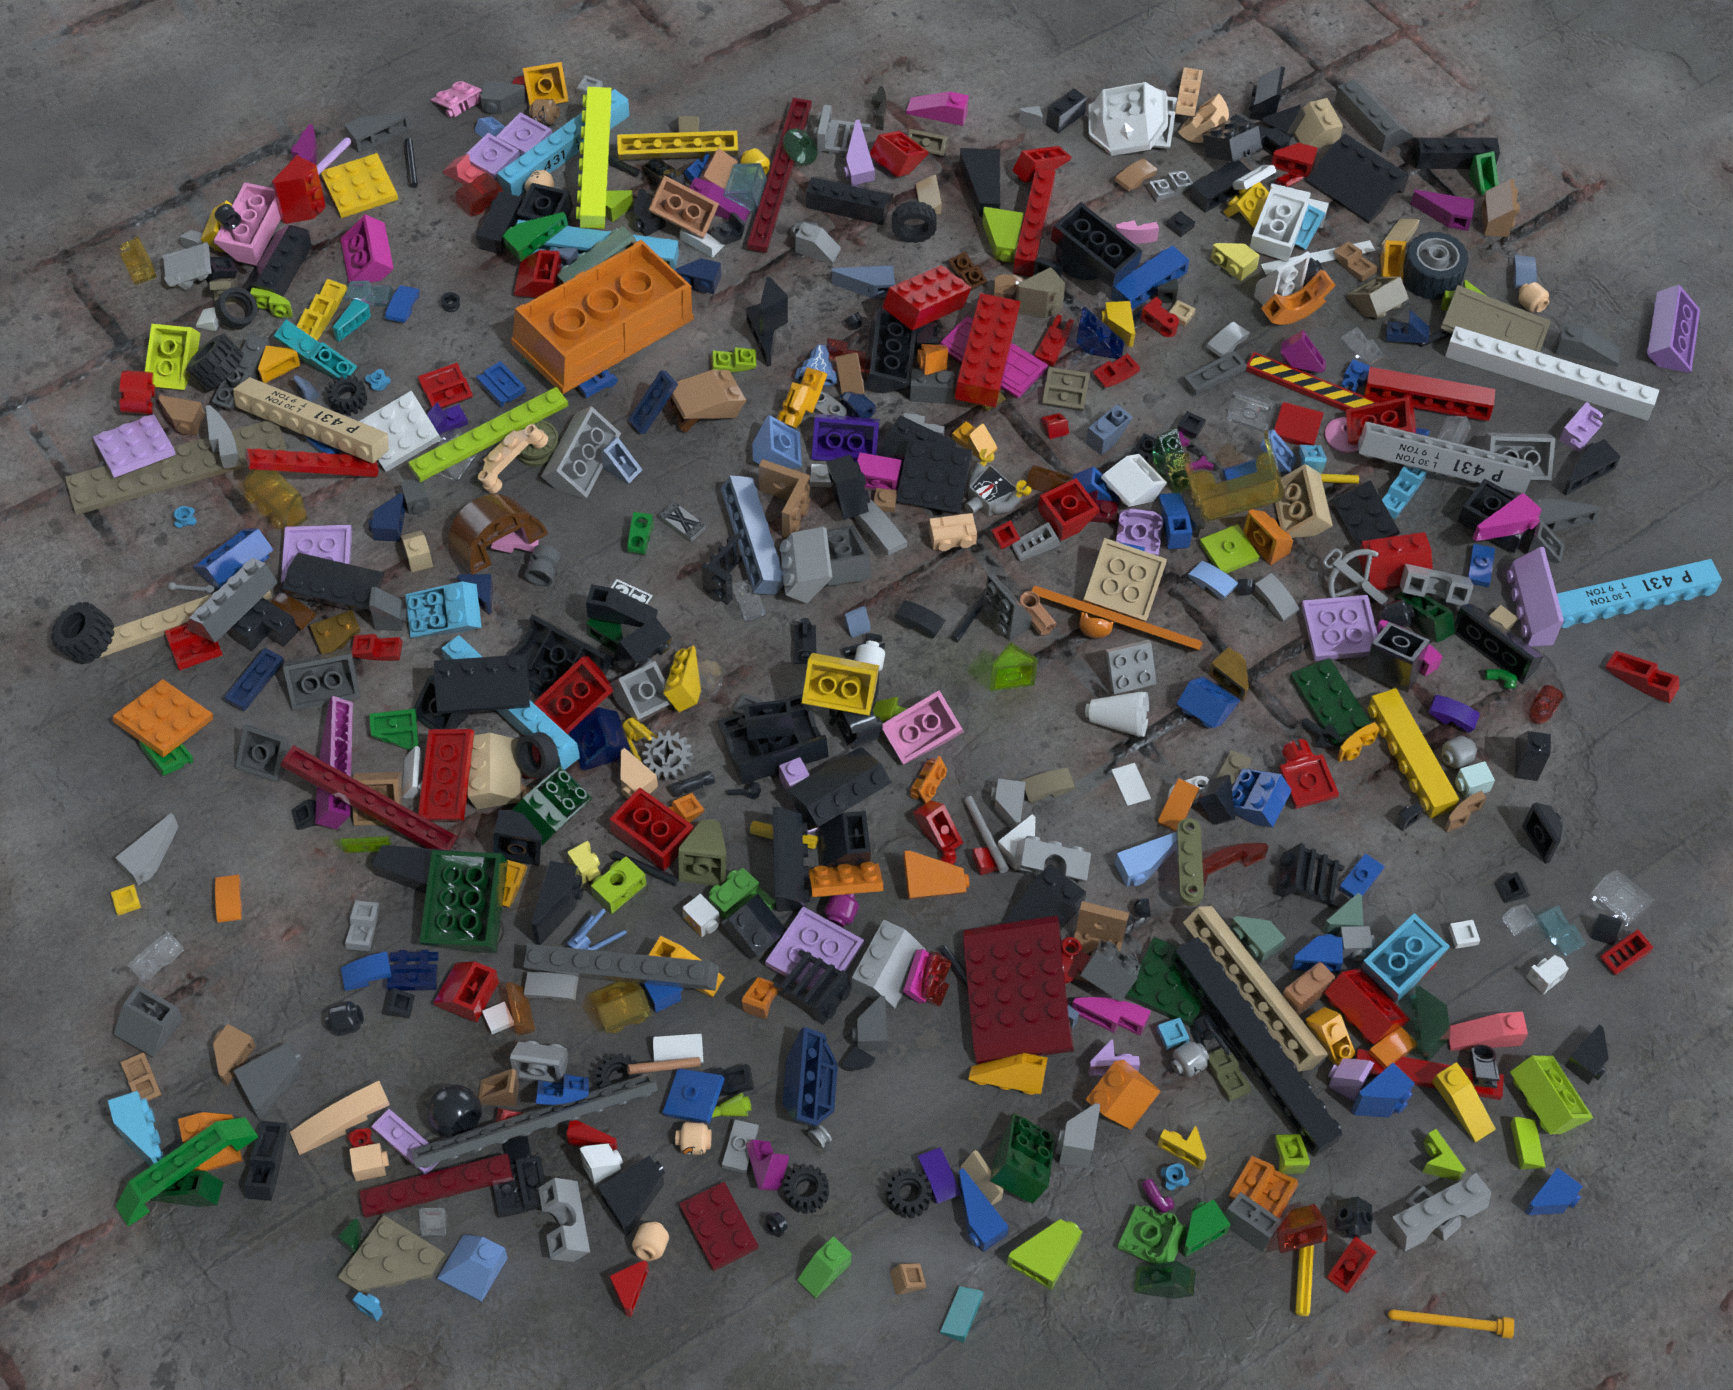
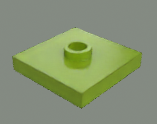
M1238 524L1200 539L1199 544L1212 564L1226 574L1259 561V555Z

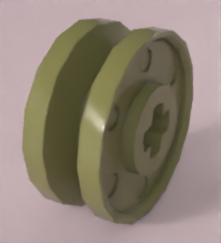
M543 420L534 425L548 436L547 444L540 449L529 444L517 455L518 460L531 467L548 465L559 444L558 433L555 427Z

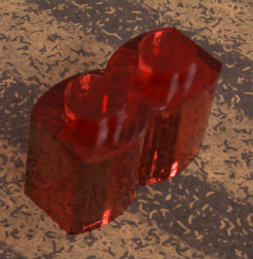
M484 173L475 178L471 183L460 187L455 192L457 203L470 216L481 214L487 206H491L492 200L496 199L499 191H503L502 187L488 173Z

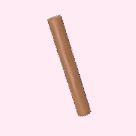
M700 1057L629 1064L627 1065V1072L630 1075L700 1067L701 1060Z

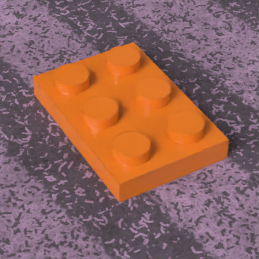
M864 862L861 865L853 866L850 864H840L837 867L817 866L814 869H809L812 897L884 891L879 863Z

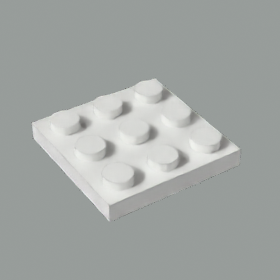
M412 391L359 421L388 433L389 451L378 459L385 472L442 440Z

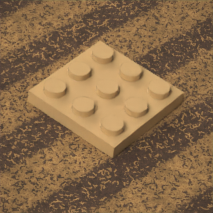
M1104 538L1083 601L1146 622L1167 559Z

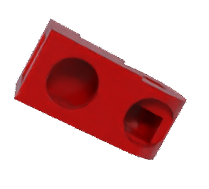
M1155 297L1143 307L1140 320L1162 336L1173 337L1177 333L1179 318L1161 307L1162 301Z

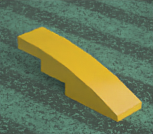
M327 279L320 295L316 294L309 309H304L297 327L315 340H318L339 307L348 289L346 285Z

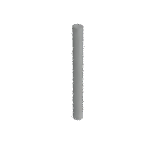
M973 797L965 798L964 802L1000 873L1007 872L1009 868Z

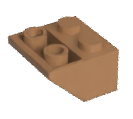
M1509 179L1485 192L1481 205L1484 236L1508 237L1510 230L1514 229L1515 215H1518L1520 210V204L1516 202L1518 188H1515L1514 179Z

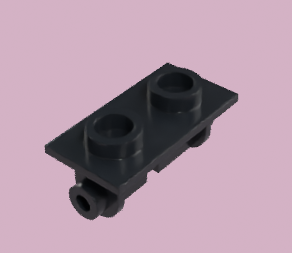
M802 618L798 625H794V664H808L811 654L816 653V625H812L808 618Z

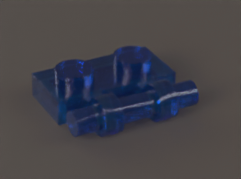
M422 949L421 952H408V950L390 952V962H398V965H390L392 977L387 979L388 991L392 988L402 991L437 990L438 966L437 964H429V961H439V952H429V949ZM420 961V964L407 965L408 962Z

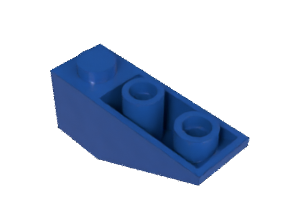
M1159 494L1167 548H1189L1192 528L1189 513L1181 494Z

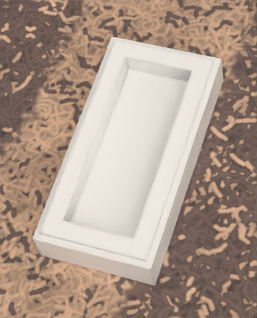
M1261 165L1232 183L1234 190L1247 189L1276 172L1274 165Z

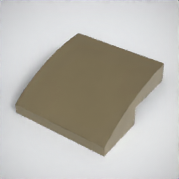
M1049 367L1042 404L1084 411L1090 373Z

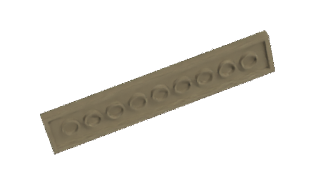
M267 420L231 430L241 462V466L224 469L220 452L213 453L209 437L174 446L176 455L115 478L107 465L66 476L76 515L248 467L245 457L247 448L287 451L278 424Z

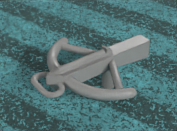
M1332 549L1323 560L1326 568H1333L1328 581L1330 597L1337 598L1363 589L1380 605H1383L1388 598L1368 581L1372 556L1378 557V552L1370 549H1359L1348 553L1342 558V552L1339 549ZM1334 552H1338V558H1332V565H1328L1326 561ZM1359 555H1368L1364 578L1346 564L1350 559ZM1339 571L1345 574L1357 586L1335 593L1334 582Z

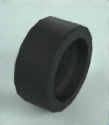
M231 287L225 290L215 303L217 318L223 325L231 329H242L248 326L257 315L258 307L255 298L246 289L240 287ZM228 298H236L243 302L247 308L246 317L238 319L230 315L226 310L225 301Z
M535 732L518 740L515 748V757L519 768L528 777L537 778L552 773L556 769L558 750L550 736L543 732ZM533 744L540 751L542 758L541 766L534 760L532 754Z

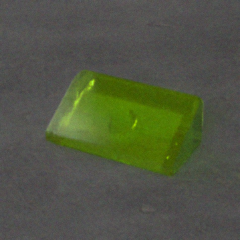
M392 836L346 837L341 839L344 853L378 852L382 845L392 846Z

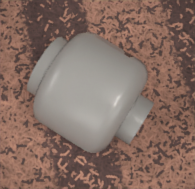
M1458 736L1443 745L1441 757L1446 765L1453 769H1460L1475 760L1477 748L1471 739L1465 736Z
M1189 1041L1173 1052L1174 1061L1171 1062V1065L1178 1075L1182 1073L1185 1077L1191 1078L1207 1067L1209 1055L1201 1043L1196 1044L1193 1041Z

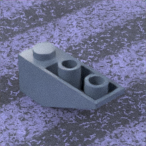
M893 266L832 268V284L873 299L886 298L889 287L895 285Z

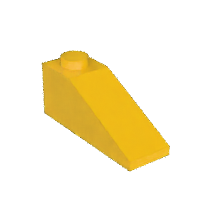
M1457 1062L1434 1077L1432 1083L1474 1143L1496 1130L1471 1081Z

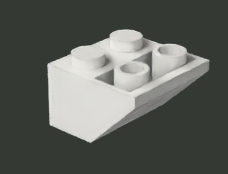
M1140 454L1126 456L1101 477L1107 483V487L1114 491L1120 497L1122 503L1128 507L1154 502L1167 483Z

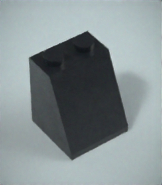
M1388 622L1371 644L1367 675L1408 693L1416 683L1430 640Z

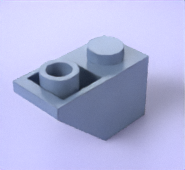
M1117 404L1088 427L1086 443L1100 455H1103L1117 443L1132 421L1133 416Z

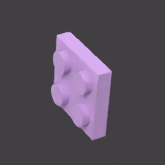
M519 113L496 137L518 149L520 155H523L550 136L552 129Z
M487 133L466 153L469 154L472 166L482 170L494 180L497 178L499 171L520 156L518 149L490 133Z

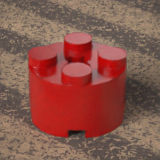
M123 370L119 391L121 392V399H119L121 412L153 414V402L151 400L152 397H155L154 372Z

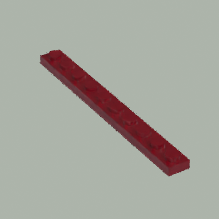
M794 97L792 99L747 243L748 250L768 252L812 108L811 100Z

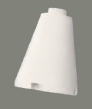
M1141 691L1092 699L1090 704H1086L1085 715L1089 717V721L1138 737L1145 736L1148 725L1146 714L1149 712L1148 693Z

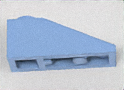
M1176 832L1117 853L1115 866L1126 887L1143 884L1177 849Z

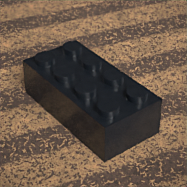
M1082 202L1077 204L1053 225L1051 241L1110 288H1114L1140 263L1143 250Z

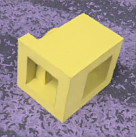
M588 841L567 852L569 863L578 866L583 884L587 881H594L601 875L598 869L600 861L594 852L591 853Z

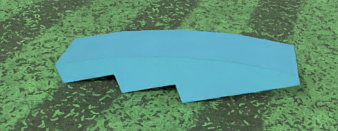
M1404 466L1401 469L1399 476L1382 499L1393 519H1396L1429 472L1416 467L1408 468Z

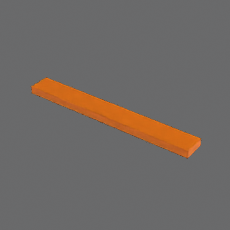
M1033 586L1032 592H1035L1038 596L1198 650H1201L1203 646V641L1038 586Z

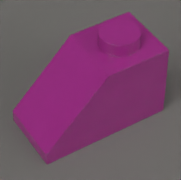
M1304 330L1282 342L1281 357L1285 362H1289L1292 367L1319 373L1325 371V359Z

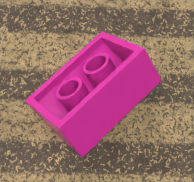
M365 214L340 238L349 285L354 286L382 281L394 269L384 222Z

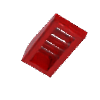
M1637 929L1602 954L1600 958L1616 976L1652 952L1654 947ZM1635 941L1642 950L1638 951L1632 942ZM1628 946L1635 955L1631 956L1624 947ZM1619 950L1628 959L1624 962L1617 952ZM1613 955L1620 966L1616 967L1609 957Z
M578 1120L569 1122L566 1134L569 1145L584 1147L609 1144L612 1151L618 1150L616 1138Z

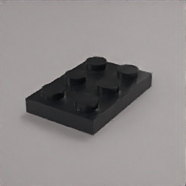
M1371 480L1332 501L1359 549L1362 541L1394 537L1401 534Z

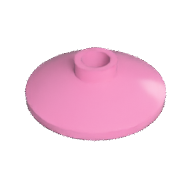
M1346 417L1336 418L1328 423L1325 429V439L1332 448L1345 453L1358 451V445L1348 444Z

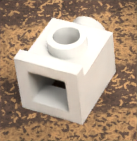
M1554 955L1549 960L1544 958L1537 966H1532L1526 978L1542 994H1545L1565 977L1569 968L1562 958Z

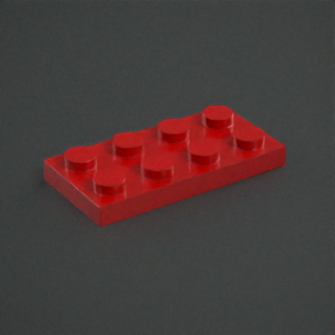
M472 729L428 730L418 814L429 821H464L475 732Z

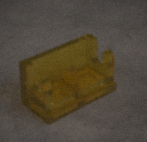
M139 236L120 245L121 250L130 247L128 251H124L120 255L135 285L157 278L153 264Z

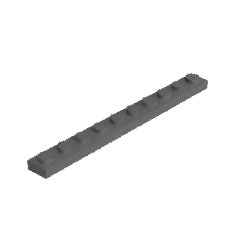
M651 1072L589 1092L588 1097L578 1101L548 1105L412 1149L416 1169L420 1167L428 1168L436 1162L445 1159H456L460 1154L466 1152H478L485 1146L494 1143L502 1144L516 1136H527L541 1128H552L557 1123L565 1120L573 1121L580 1118L581 1115L590 1112L598 1113L612 1105H623L630 1099L648 1097L653 1092L658 1091L656 1081Z

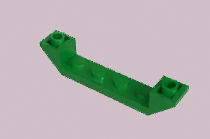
M245 1117L213 1123L130 1180L115 1207L129 1227L150 1212L145 1204L147 1201L230 1144L238 1152L257 1139L258 1135Z

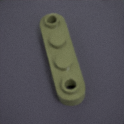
M1186 818L1179 822L1176 831L1179 898L1187 906H1196L1201 903L1204 895L1201 827L1196 820ZM1186 827H1191L1193 830H1187ZM1192 889L1196 893L1192 894L1188 890Z

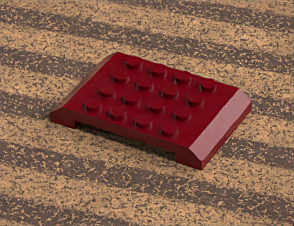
M1058 915L964 930L963 940L972 1036L977 1064L1021 1053L1045 1056L1074 1051Z

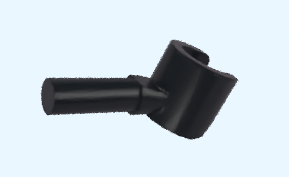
M750 782L748 789H728V795H746L748 798L755 800L761 792L760 784Z

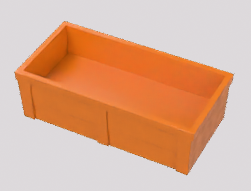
M639 240L624 251L585 272L582 271L575 275L574 278L527 304H522L515 308L511 344L554 387H557L564 394L694 320L691 285L646 243Z

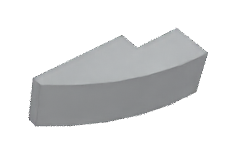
M210 405L206 406L209 441L213 453L220 452L224 469L241 466L237 446L227 423Z

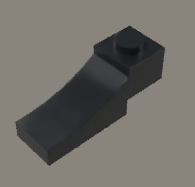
M1237 114L1230 119L1236 120L1239 123L1249 122ZM1259 126L1262 149L1273 156L1274 151L1289 146L1291 137L1277 127L1271 129Z

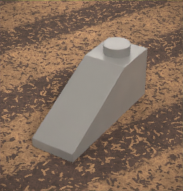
M172 813L115 857L120 869L138 886L148 881L158 870L179 826Z

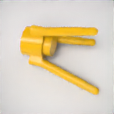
M631 717L622 725L621 729L625 733L623 739L628 743L633 755L642 762L632 740L638 741L645 737L650 741L652 737L655 739L659 737L647 729L644 724Z

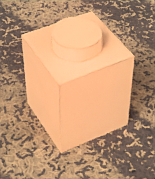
M380 1143L350 1149L352 1172L356 1181L386 1176L385 1167L389 1166L387 1151H382Z

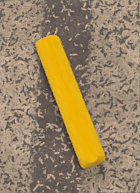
M753 821L750 826V833L773 839V825ZM811 834L803 836V844H808V848L815 849L818 837Z
M1306 1241L1301 1242L1299 1245L1295 1311L1296 1315L1304 1317L1310 1313L1314 1244Z

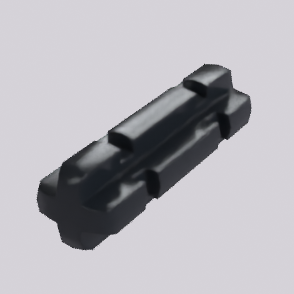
M711 771L702 773V776L696 775L682 780L681 784L679 782L671 784L670 790L674 797L683 795V792L687 794L703 788V785L714 784L715 778Z

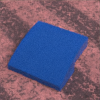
M564 1074L563 1083L538 1080L536 1104H565L586 1098L589 1093V1078Z

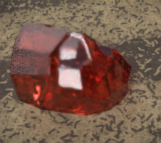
M1544 685L1530 706V719L1536 724H1543L1550 720L1564 698L1562 692L1552 685Z

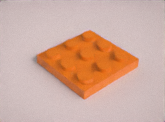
M164 679L113 715V722L162 757H165L213 720V713Z

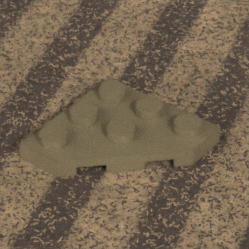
M383 1215L340 1273L338 1279L354 1291L366 1293L375 1288L384 1286L388 1288L406 1284V1281L432 1278L447 1256L440 1249Z

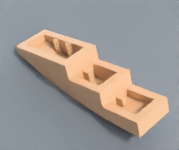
M1184 67L1175 114L1195 117L1203 70Z
M380 1081L332 1104L292 1130L290 1134L299 1155L345 1135L346 1129L368 1120L367 1115L389 1106V1101Z

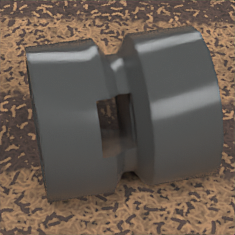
M547 545L535 546L525 571L526 579L538 586L551 585L556 573L555 568L558 567L561 559V554L555 548Z

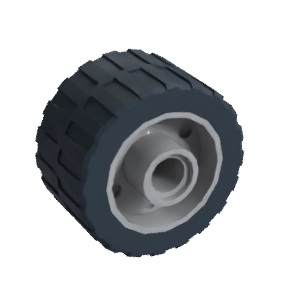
M1442 232L1420 234L1408 246L1404 260L1403 283L1417 296L1432 300L1443 299L1445 291H1455L1457 285L1461 286L1469 261L1465 246L1457 238Z

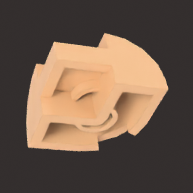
M1217 94L1199 107L1200 110L1195 113V117H1188L1178 131L1182 137L1193 143L1203 142V134L1209 132L1211 128L1219 127L1228 121L1229 110L1220 94Z

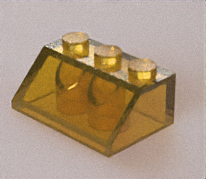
M250 469L243 482L246 491L244 495L250 503L254 502L263 516L268 515L271 518L273 525L277 529L281 528L285 532V527H296L308 520L301 494L277 471Z

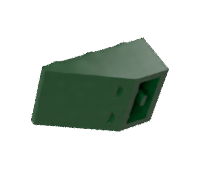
M559 766L525 795L512 810L523 813L542 836L541 845L543 846L591 801L592 797Z
M1013 1112L995 1156L990 1181L1033 1204L1049 1187L1055 1135Z

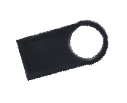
M1475 1045L1469 1057L1473 1085L1497 1088V1081L1500 1079L1495 1051L1487 1045ZM1476 1055H1482L1487 1057L1488 1059H1481Z

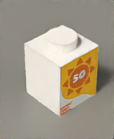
M701 894L682 908L683 919L701 937L707 933L714 932L720 924L719 912Z

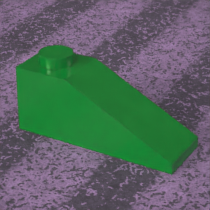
M562 212L518 223L516 226L509 228L503 235L505 246L522 262L568 226L566 214Z

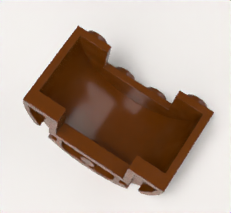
M490 494L479 497L462 508L451 525L448 546L451 556L474 575L492 565L485 549L491 543L519 528L522 529L525 540L529 544L548 535V532L538 519L514 499L501 494Z

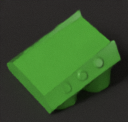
M1136 1205L1118 1244V1249L1168 1270L1173 1268L1175 1257L1184 1237H1186L1187 1226L1179 1223L1174 1214L1167 1212L1160 1215L1154 1212L1151 1207Z

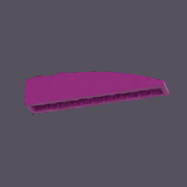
M332 696L325 720L319 759L351 777L353 702ZM317 786L315 823L337 830L350 816V804Z

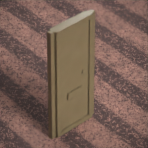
M1457 285L1440 330L1453 334L1457 326L1540 352L1551 321Z

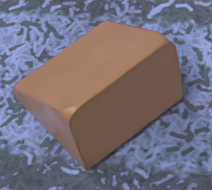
M920 1263L899 1264L890 1271L896 1295L926 1288Z

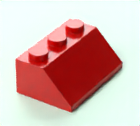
M296 155L272 180L282 223L289 224L312 220L325 209L326 204L316 164Z
M1425 532L1367 540L1361 543L1360 549H1370L1379 554L1378 557L1372 556L1368 581L1377 590L1401 587L1400 581L1405 564L1433 570L1432 550ZM1368 555L1358 556L1363 574H1365Z
M586 656L576 662L534 704L568 734L614 690L604 673L589 656Z
M640 787L609 819L612 834L663 871L679 856V847L694 828L691 823Z
M1361 968L1342 972L1324 992L1329 997L1328 1001L1331 1005L1339 1008L1345 1014V1019L1362 1032V1037L1374 1045L1393 1031L1405 1026L1411 1020Z

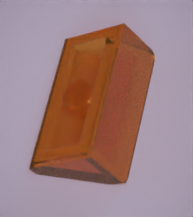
M507 982L506 988L516 1033L520 1036L535 1032L529 999L524 996L525 988L512 982Z

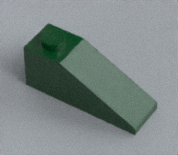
M1404 592L1395 594L1396 600L1404 599L1407 605L1412 604L1415 612V617H1412V620L1424 635L1438 643L1455 634L1452 611L1427 595L1422 597Z
M205 1170L191 1171L150 1200L195 1207L217 1206L224 1182Z

